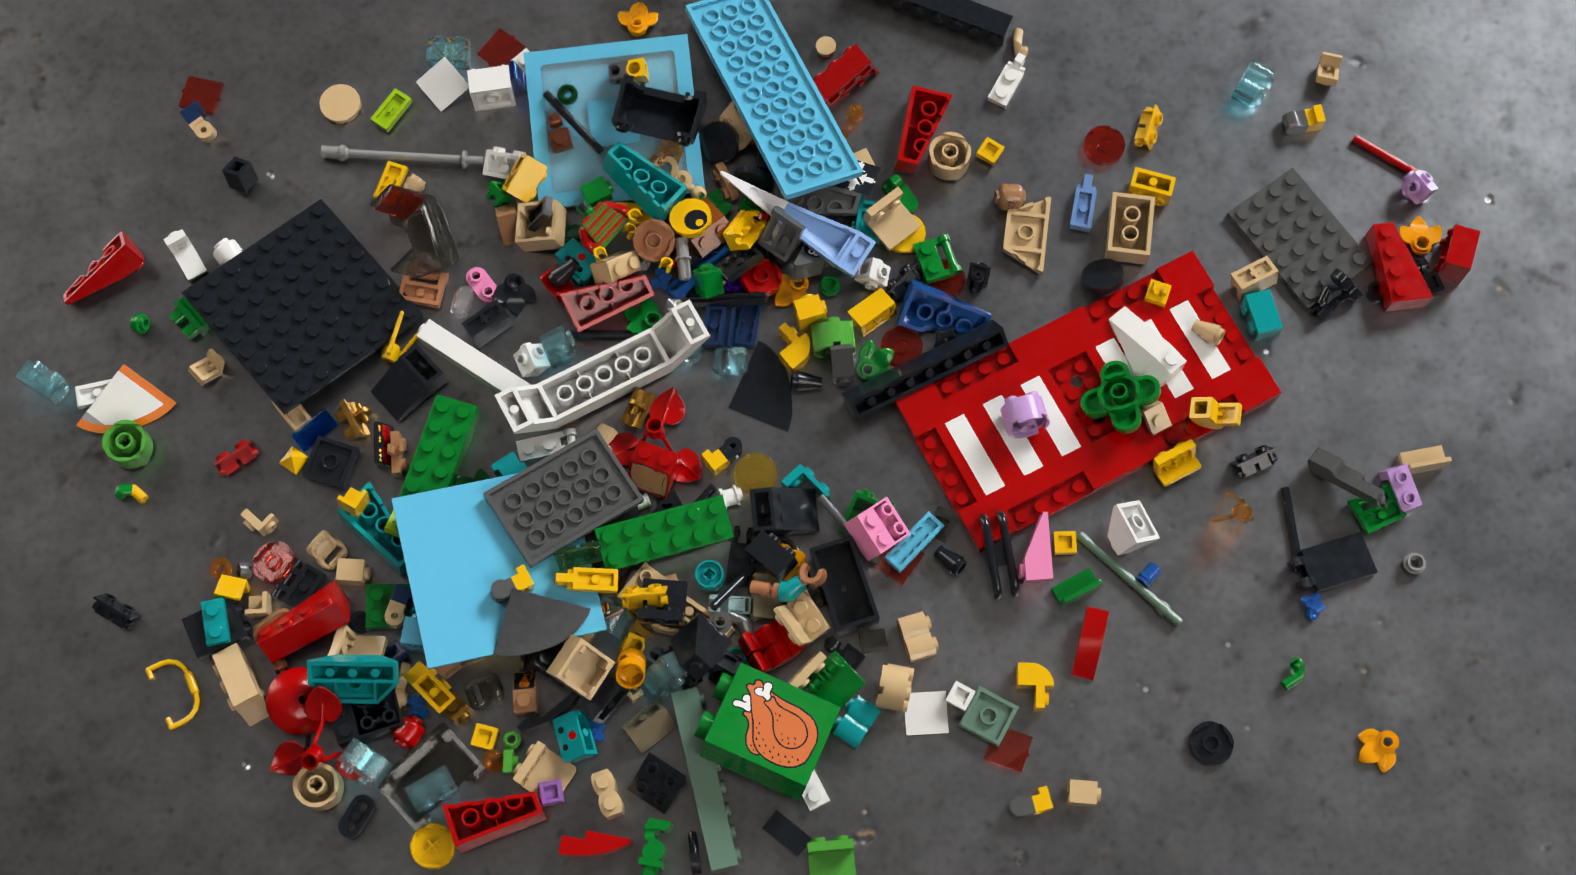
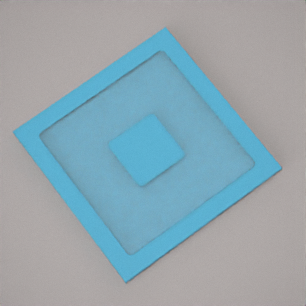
M687 34L524 53L534 159L548 167L545 180L537 186L538 201H541L545 196L553 197V200H558L565 208L577 207L585 200L580 186L600 176H603L605 182L609 180L614 189V192L611 193L613 200L610 202L632 201L633 199L602 169L607 152L618 141L653 164L661 156L674 158L677 161L679 171L685 170L690 173L694 186L705 188L699 131L694 144L684 147L678 145L677 142L629 131L621 133L612 124V117L621 84L613 85L609 83L608 65L611 63L644 58L648 64L649 82L645 83L646 87L681 95L690 92V96L694 95ZM570 84L577 89L578 98L576 102L571 105H562L604 148L600 154H597L562 116L563 125L559 126V128L568 127L574 149L557 154L553 153L548 132L555 131L556 129L550 127L548 116H551V113L554 112L558 114V112L543 97L547 90L558 100L557 92L561 86ZM566 93L564 97L569 98L572 94ZM662 165L660 169L671 175V165Z

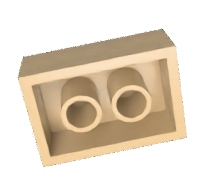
M1119 192L1112 193L1109 204L1104 259L1147 264L1151 249L1155 197Z

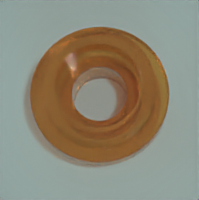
M851 104L847 110L846 118L852 124L860 122L864 117L863 106L861 104Z
M216 558L210 564L209 570L214 578L220 579L221 574L227 576L231 574L232 564L226 558ZM220 566H225L223 572H218Z
M495 749L486 751L482 756V764L485 769L491 772L501 769L503 767V754ZM490 758H496L497 760L492 761Z

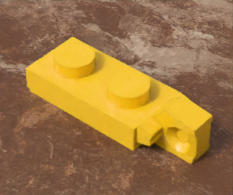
M573 567V569H567V573H556L555 585L567 586V590L577 592L617 593L618 570Z

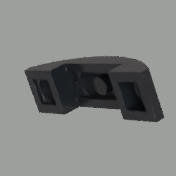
M573 691L542 718H539L534 712L520 723L517 728L522 734L552 725V719L569 713L576 706L575 703L579 700L580 695Z

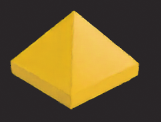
M292 446L279 464L297 476L307 463L309 457Z

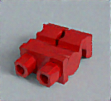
M777 620L761 626L754 631L753 635L750 632L742 633L737 640L746 659L749 658L750 666L763 673H767L769 670L773 671L777 667L793 661L806 648V645L798 646V644H794L788 637L789 632L786 627L781 626Z

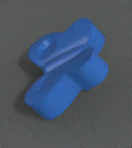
M656 267L654 270L655 278L649 281L652 290L660 289L662 292H667L668 283L672 282L673 277L671 274H666L662 267Z
M1314 592L1311 596H1303L1301 598V604L1307 607V619L1315 620L1320 611L1325 610V604L1320 602L1321 594Z
M419 693L408 696L407 702L410 705L409 713L411 715L416 714L419 718L423 719L429 716V711L423 704L425 699Z
M588 718L594 742H603L605 740L603 734L605 724L596 723Z

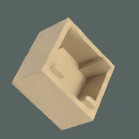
M553 200L551 217L534 232L528 230L529 211L538 202L518 203L515 243L525 252L561 249L564 246L567 209L558 200Z
M571 634L546 672L578 695L591 700L615 662L582 638Z

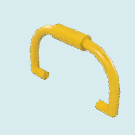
M167 659L145 669L148 679H154L153 670L165 665H176L184 672L186 683L191 695L194 696L193 709L189 715L175 723H172L170 717L165 719L169 730H174L189 722L197 713L200 704V690L192 671H189L185 664L178 660Z

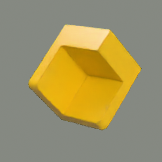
M350 487L344 497L341 495L337 497L339 508L358 518L370 502L368 491L363 489L362 492H359Z
M221 574L214 595L216 599L223 597L224 599L229 598L239 601L243 593H249L250 587L246 579Z

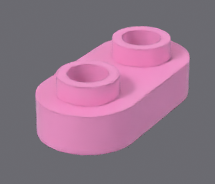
M480 267L470 269L466 274L469 287L483 304L489 305L494 301L493 296L497 285L484 269ZM475 275H480L478 279H473ZM491 290L492 293L490 295H486V291Z

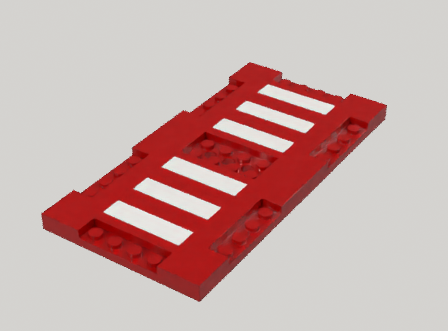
M1193 250L1157 268L1154 273L1084 308L1081 306L1010 342L1009 346L970 366L895 401L894 406L978 553L986 550L981 523L978 519L980 514L984 513L988 516L995 545L1002 541L999 522L996 517L997 511L1002 510L1005 513L1011 537L1036 524L1038 517L1043 512H1048L1049 517L1150 465L1160 452H1167L1178 443L1187 442L1190 439L1194 442L1217 430L1199 426L1189 419L1191 398L1213 397L1218 403L1239 402L1242 405V417L1280 396L1281 390L1261 358H1256L1213 289L1214 283ZM1151 279L1172 285L1165 307L1144 301ZM1124 306L1169 342L1186 360L1183 369L1161 387V395L1158 401L1163 402L1172 426L1155 435L1149 433L1142 414L1140 427L1132 433L1124 434L1115 430L1110 416L1103 417L1102 423H1095L1092 418L1084 414L1081 407L1082 396L1087 391L1098 388V386L1100 387L1102 383L1100 371L1106 363L1121 361L1128 366L1130 375L1134 377L1131 365L1126 360L1125 352L1108 321L1109 318ZM1196 319L1221 325L1222 329L1226 330L1219 345H1211L1197 333L1191 331ZM1078 378L1081 380L1082 385L1074 387L1071 385L1070 380ZM1031 391H1037L1043 399L1050 420L1049 426L1046 429L1042 426L1038 429V434L1018 439L1012 434L1009 437L1000 412L1001 407L1005 404L1004 400L1010 396L1020 397Z

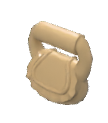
M322 530L306 548L307 553L312 558H315L322 568L329 571L337 568L338 558H346L348 556V549L341 540L334 538L326 530ZM336 546L340 547V552L327 565L324 560L335 550Z

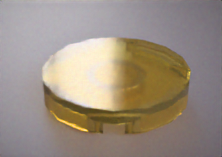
M760 453L747 454L741 458L734 472L737 486L747 495H750V489L774 487L778 476L776 465L772 459Z

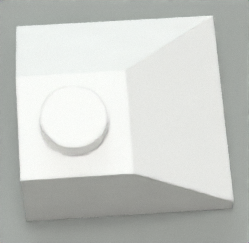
M1140 500L1113 506L1108 538L1112 549L1117 555L1131 553L1160 539Z

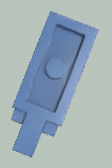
M1085 174L1083 185L1078 184L1076 187L1069 229L1090 232L1097 195L1096 187H1091L1093 175Z

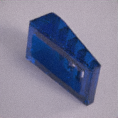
M511 60L508 63L515 97H528L526 73L514 60Z

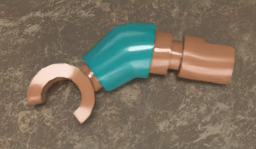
M804 562L800 567L799 577L796 575L787 581L774 583V585H772V582L752 580L750 593L760 594L762 598H770L772 596L773 599H778L779 602H791L796 600L807 589V584L813 587L822 585L826 581L827 572L824 568L819 569L815 577L809 578L808 572L811 568Z

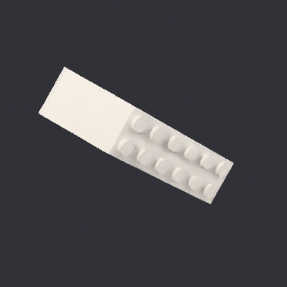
M689 299L671 308V311L653 327L537 384L520 387L512 386L494 396L514 434L558 429L634 391L635 387L640 388L672 372L708 340L710 334Z

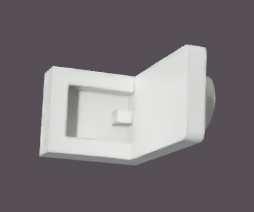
M183 229L174 231L163 239L189 281L207 273L205 265Z

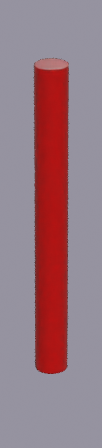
M1355 135L1351 141L1407 174L1411 171H1419L1358 135Z

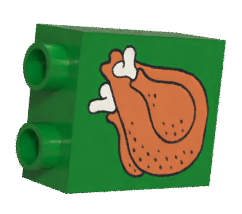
M740 663L734 677L723 672L712 697L722 701L717 715L705 711L698 724L694 736L704 740L700 756L800 801L841 707Z

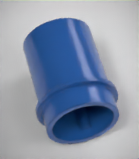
M1150 562L1141 573H1138L1136 579L1148 588L1152 586V583L1162 573V570L1155 563Z

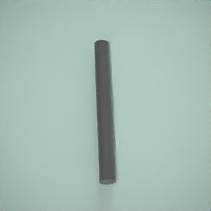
M822 494L817 499L818 502L844 532L850 536L844 525L847 520L827 497ZM878 556L870 560L874 566L881 561Z

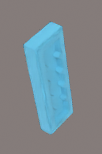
M928 511L909 531L911 534L899 541L884 556V560L900 574L938 535L945 525Z

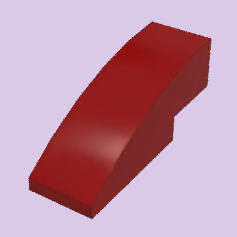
M1087 606L1071 676L1094 680L1109 611Z
M586 830L585 839L562 835L558 854L573 858L605 856L631 847L633 840Z

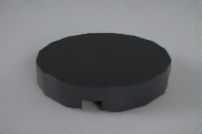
M722 121L711 122L701 132L699 139L700 149L709 161L715 163L728 162L738 152L739 135L730 123Z
M741 166L735 170L734 177L768 193L772 192L774 187L773 178L766 171L757 167H753V170L747 169L748 166Z
M1111 259L1095 260L1089 263L1082 271L1083 286L1087 291L1094 294H1100V292L1112 293L1119 289L1124 282L1123 267Z
M1214 721L1200 723L1191 731L1188 737L1190 755L1203 766L1215 767L1221 765L1230 758L1233 752L1234 740L1232 734L1226 726Z

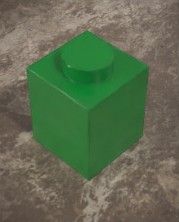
M603 176L580 186L582 195L591 207H594L600 201L613 200L611 193L614 192V189L609 180L605 182Z
M711 263L700 265V268L693 270L697 295L707 299L725 293L720 268Z

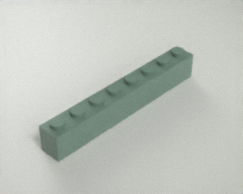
M697 687L671 693L711 871L716 873L739 867L738 861L742 860L739 847H734L733 838H737L734 824L729 825L727 817L732 815L729 802L724 803L722 794L726 793L724 780H719L717 772L721 771V767L700 756L704 740L694 736L703 716L702 706L706 705L703 692L698 693Z

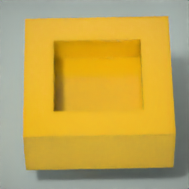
M987 137L976 152V157L994 166L1005 147Z
M1076 531L1053 532L1054 555L1077 554Z
M476 723L470 745L493 751L499 729Z

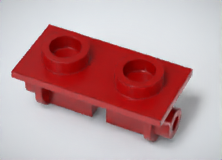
M244 439L234 445L236 450L228 454L225 451L215 457L217 462L213 465H220V468L217 470L221 476L225 474L228 476L239 468L235 461L238 458L244 465L257 457L256 455L259 454V451L255 446L251 448L249 445L252 443V440L247 442Z

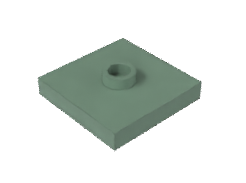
M979 686L958 726L999 747L1019 707Z

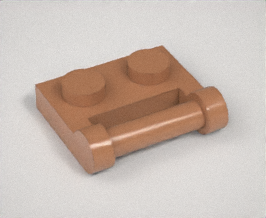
M406 266L399 292L406 300L412 301L416 305L440 309L449 274L446 272L422 271L414 269L412 266ZM413 277L438 282V284L411 281Z

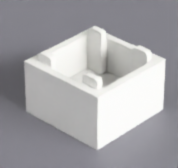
M502 64L501 66L482 69L473 68L467 71L469 92L475 111L516 106L514 83L509 65Z

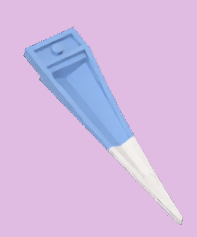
M720 171L722 177L770 216H772L771 211L773 207L779 206L784 209L786 214L803 224L806 228L800 240L832 267H836L851 278L854 277L876 244L874 240L856 229L806 210L724 171Z

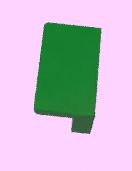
M1089 567L1052 587L1051 592L1061 609L1098 590L1103 582L1101 579H1096Z

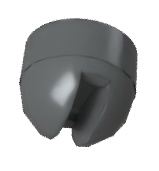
M238 562L236 566L237 578L249 579L254 574L253 566L247 562Z

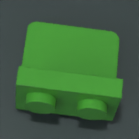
M848 835L835 836L832 841H825L824 837L811 839L812 842L807 843L810 875H856L853 839H848Z

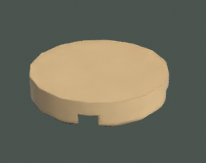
M344 84L333 85L326 89L321 95L319 102L323 116L328 121L335 122V124H345L354 120L362 106L357 91L351 86Z

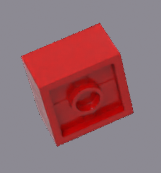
M1455 224L1452 229L1449 228L1446 233L1448 235L1439 242L1442 248L1437 266H1434L1432 271L1436 270L1441 280L1459 285L1471 270L1481 231Z

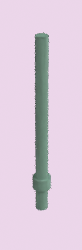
M1083 532L1080 533L1077 539L1152 604L1158 614L1164 615L1175 626H1178L1183 621L1170 609V605L1165 601H1160Z

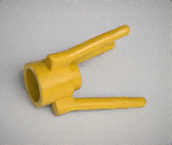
M403 311L399 313L390 342L383 345L380 358L392 364L417 339L416 333L402 351H400L401 347L394 344L404 315Z

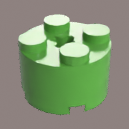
M829 317L827 322L811 324L812 345L815 357L830 359V346L852 344L853 353L855 352L856 343L853 321H840L839 317Z
M131 420L117 421L103 435V449L108 457L118 466L134 469L144 466L149 462L153 452V441L151 436L136 422Z

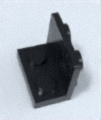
M644 578L642 588H647L651 584L668 586L666 594L663 595L668 596V604L664 605V607L647 605V600H643L644 608H638L637 613L639 623L684 626L687 581Z

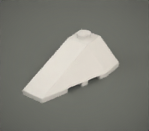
M1124 306L1109 318L1108 321L1125 352L1126 360L1131 365L1134 377L1143 375L1153 376L1159 381L1160 387H1162L1183 369L1186 360L1127 307Z

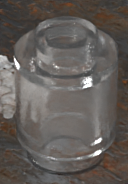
M458 286L457 290L454 291L450 312L454 317L465 319L471 316L475 299L474 290L467 286Z

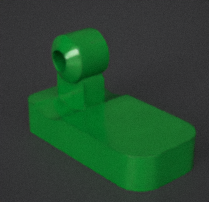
M895 174L883 181L882 190L886 195L899 187L903 192L900 199L901 203L911 214L917 211L918 201L900 175Z

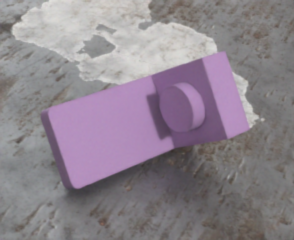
M1407 464L1397 465L1378 473L1381 481L1389 480L1401 512L1422 505Z

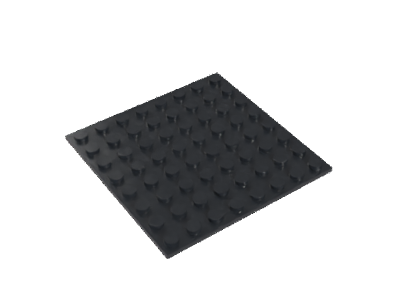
M322 199L182 292V295L284 415L388 343L400 311H403L404 315L397 336L424 317V314L412 301L406 300L399 292L400 287Z

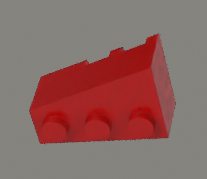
M855 44L848 47L838 60H833L822 74H817L813 81L829 108L849 94L848 90L854 85L858 84L861 86L865 83L863 79L872 73L876 76L880 72L858 45Z

